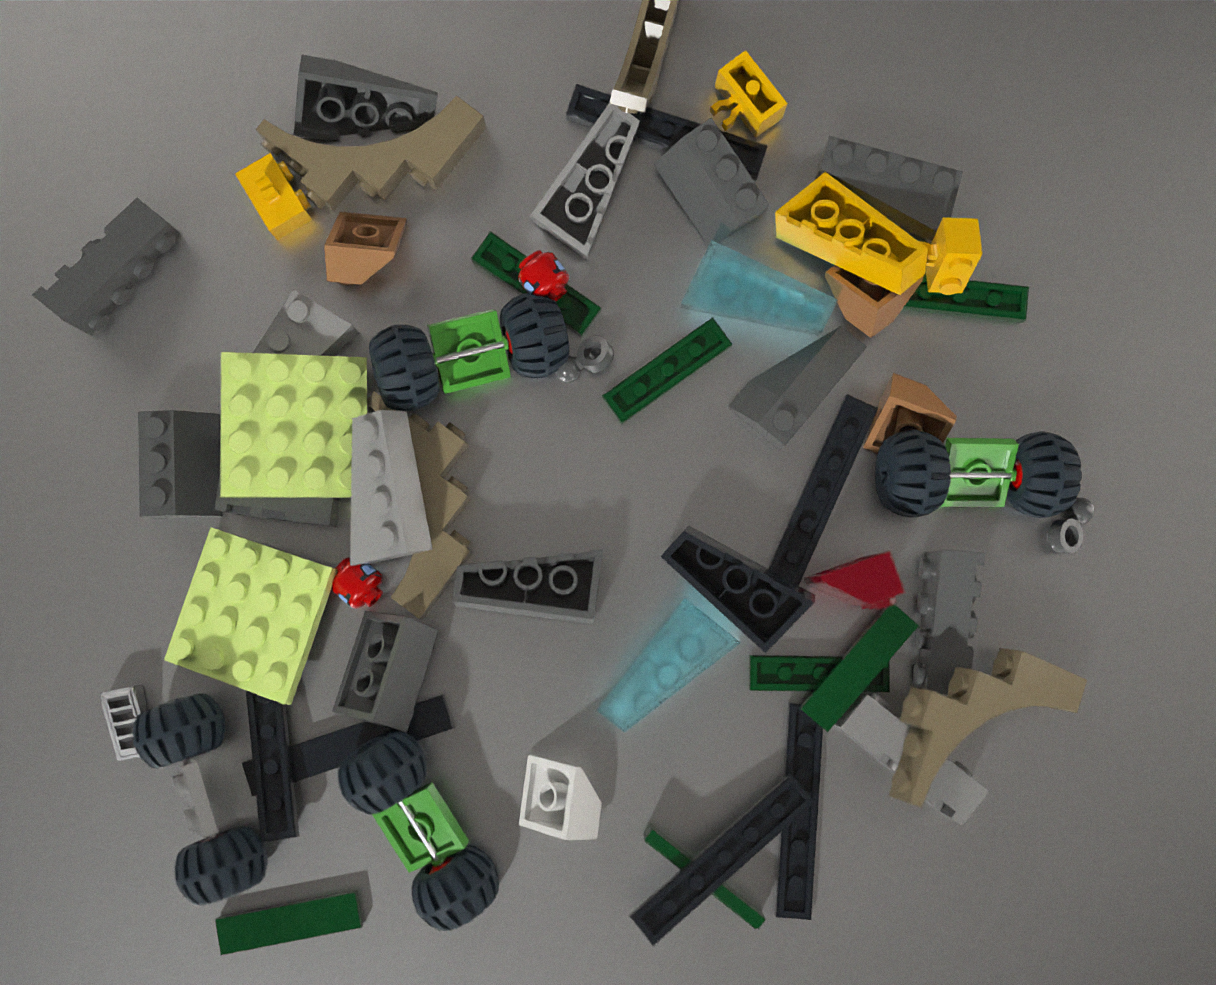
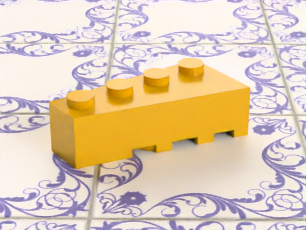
M826 172L775 212L776 238L898 295H901L925 275L928 248Z

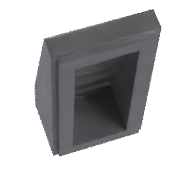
M143 684L100 693L103 712L117 760L122 761L140 757L134 747L126 749L125 742L132 741L133 734L124 735L123 728L134 726L136 717L147 710ZM129 698L130 705L118 706V700ZM133 712L134 719L121 721L120 714Z

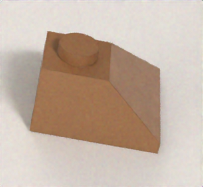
M339 212L324 244L327 281L338 282L342 285L363 284L395 257L407 225V218Z
M836 265L825 273V278L844 318L870 338L895 320L924 277L922 276L905 292L898 295Z
M893 373L879 400L878 410L867 433L863 448L878 453L880 446L888 437L908 430L929 433L944 443L956 422L957 416L925 384Z

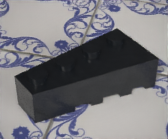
M688 526L660 556L765 654L815 603V594L691 526Z

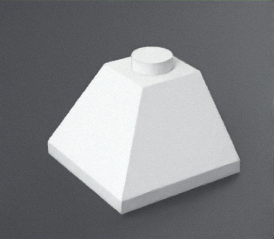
M528 755L519 825L564 840L597 839L602 803L583 769L579 766L537 755Z

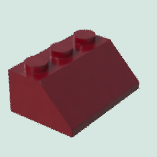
M890 551L866 555L803 578L806 585L848 605H860L862 610L867 608L869 610L874 608L878 610L897 603L895 596L905 593Z

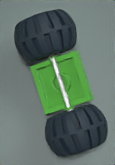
M529 293L521 294L511 299L502 308L500 324L495 309L428 324L427 328L433 353L425 333L420 328L410 325L389 326L378 332L369 343L372 369L382 400L388 408L397 411H416L430 404L439 394L438 374L444 394L510 378L511 374L506 352L514 371L521 376L529 378H545L558 371V368L567 362L570 353L567 329L556 301L547 296H535Z
M908 430L888 437L880 446L875 463V483L881 504L891 512L908 518L928 515L940 507H1004L1006 498L1014 509L1024 515L1047 518L1062 513L1074 504L1081 487L1082 466L1078 452L1073 444L1060 435L1050 432L1039 431L1026 434L1016 441L1013 438H946L944 445L938 438L929 433Z
M386 731L358 747L342 761L338 768V784L342 796L354 809L364 814L373 815L409 873L423 867L415 876L411 886L412 901L417 914L429 926L437 930L450 931L457 929L482 914L496 898L499 890V877L495 865L484 851L468 844L467 836L433 782L418 788L427 775V761L421 745L411 735L403 731Z

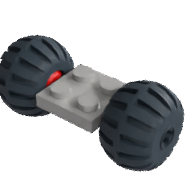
M205 693L178 698L140 713L135 719L132 731L135 750L140 758L151 768H162L183 761L184 765L176 767L178 775L172 777L178 797H186L189 809L184 810L183 814L189 832H196L198 836L204 839L194 842L179 851L174 867L175 881L182 895L189 902L198 906L229 898L256 886L264 879L268 864L266 847L261 842L259 835L251 828L242 826L220 833L217 829L196 757L192 758L218 748L224 741L226 730L224 714L218 703Z

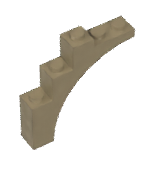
M642 0L627 54L612 90L610 104L618 105V109L626 113L645 112L647 105L652 103L680 0Z
M456 96L438 115L416 130L393 140L366 146L338 147L310 142L286 133L265 119L259 124L256 131L263 139L262 147L276 158L280 154L289 160L287 165L302 177L301 183L308 191L305 196L317 207L322 208L326 205L332 211H335L356 184L369 196L374 197L377 194L386 201L408 172L422 186L425 187L427 184H430L437 190L485 131L486 124L481 113Z
M375 391L367 399V404L375 411L392 410L384 404L382 397ZM413 413L408 417L433 550L412 555L406 574L391 598L418 619H424L456 577L457 566L465 565L474 553L467 548L470 541L456 530H453L451 534L447 533L448 529L471 500L470 497L464 494L468 487L453 476L448 481L444 479L469 445L462 440L466 434L451 422L445 427L437 421L430 432H428L427 429L430 424Z
M999 648L997 657L993 662L991 676L977 670L956 667L954 675L949 682L947 696L934 691L911 687L903 703V713L900 722L910 725L911 728L903 744V753L897 771L892 777L889 796L922 808L933 779L947 757L967 735L986 721L1010 710L1043 706L1077 713L1087 679L1024 651Z

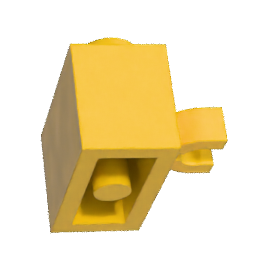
M745 50L718 70L715 87L724 100L714 103L710 107V113L715 116L720 111L727 112L732 108L730 117L722 121L721 127L727 131L734 125L736 118L739 117L753 136L757 138L783 118L788 103Z
M269 153L235 173L269 232L277 240L312 221L307 212V209L312 206L301 188L297 191L293 189L289 181L293 180L294 176L284 160L278 163L272 154Z
M943 217L931 244L922 241L918 242L928 248L926 262L928 292L952 295L964 291L982 256L978 218Z

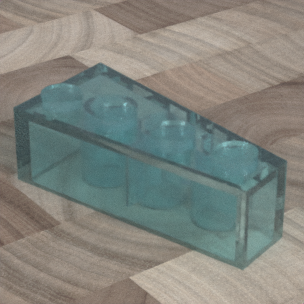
M711 240L681 302V308L820 335L838 300Z
M682 598L598 704L596 710L625 733L741 642L686 598Z

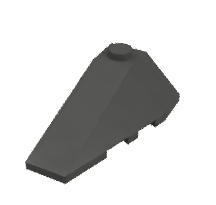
M301 54L293 135L330 141L337 140L340 136L359 134V136H366L374 131L388 129L393 132L417 129L435 116L438 92L337 60Z
M839 326L751 379L728 405V408L780 451L867 347L845 328Z

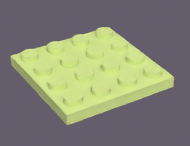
M221 352L220 497L351 498L352 418L367 414V357Z
M210 527L164 660L276 702L292 705L338 569Z

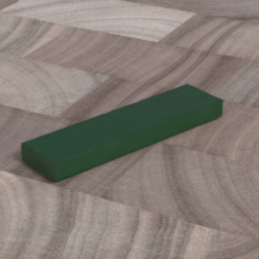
M490 231L471 257L472 262L518 294L527 293L518 280L521 270L519 265L527 256ZM566 284L564 288L567 292L556 303L561 310L565 326L583 337L602 309Z
M924 275L923 281L903 309L1024 322L1027 318L1029 287L969 280L962 293L945 295L928 292L927 277Z
M712 317L602 395V398L619 422L624 424L728 350L733 344Z
M895 604L885 607L799 708L822 729L828 732L919 625Z
M749 655V690L814 691L843 656ZM890 660L863 692H890Z
M650 824L644 831V841L677 868L682 869L694 858L654 825ZM726 882L711 894L754 929H759L766 920L760 909Z
M358 890L219 916L215 919L221 955L359 929L363 926Z

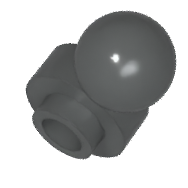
M602 336L588 337L579 346L577 356L569 355L567 362L558 368V371L555 372L556 377L568 383L575 381L583 368L590 372L603 371L613 360V347Z
M1078 497L1074 504L1065 510L1067 519L1055 520L1048 531L1049 543L1057 553H1076L1082 546L1083 530L1081 525L1088 523L1094 516L1093 504L1088 499Z

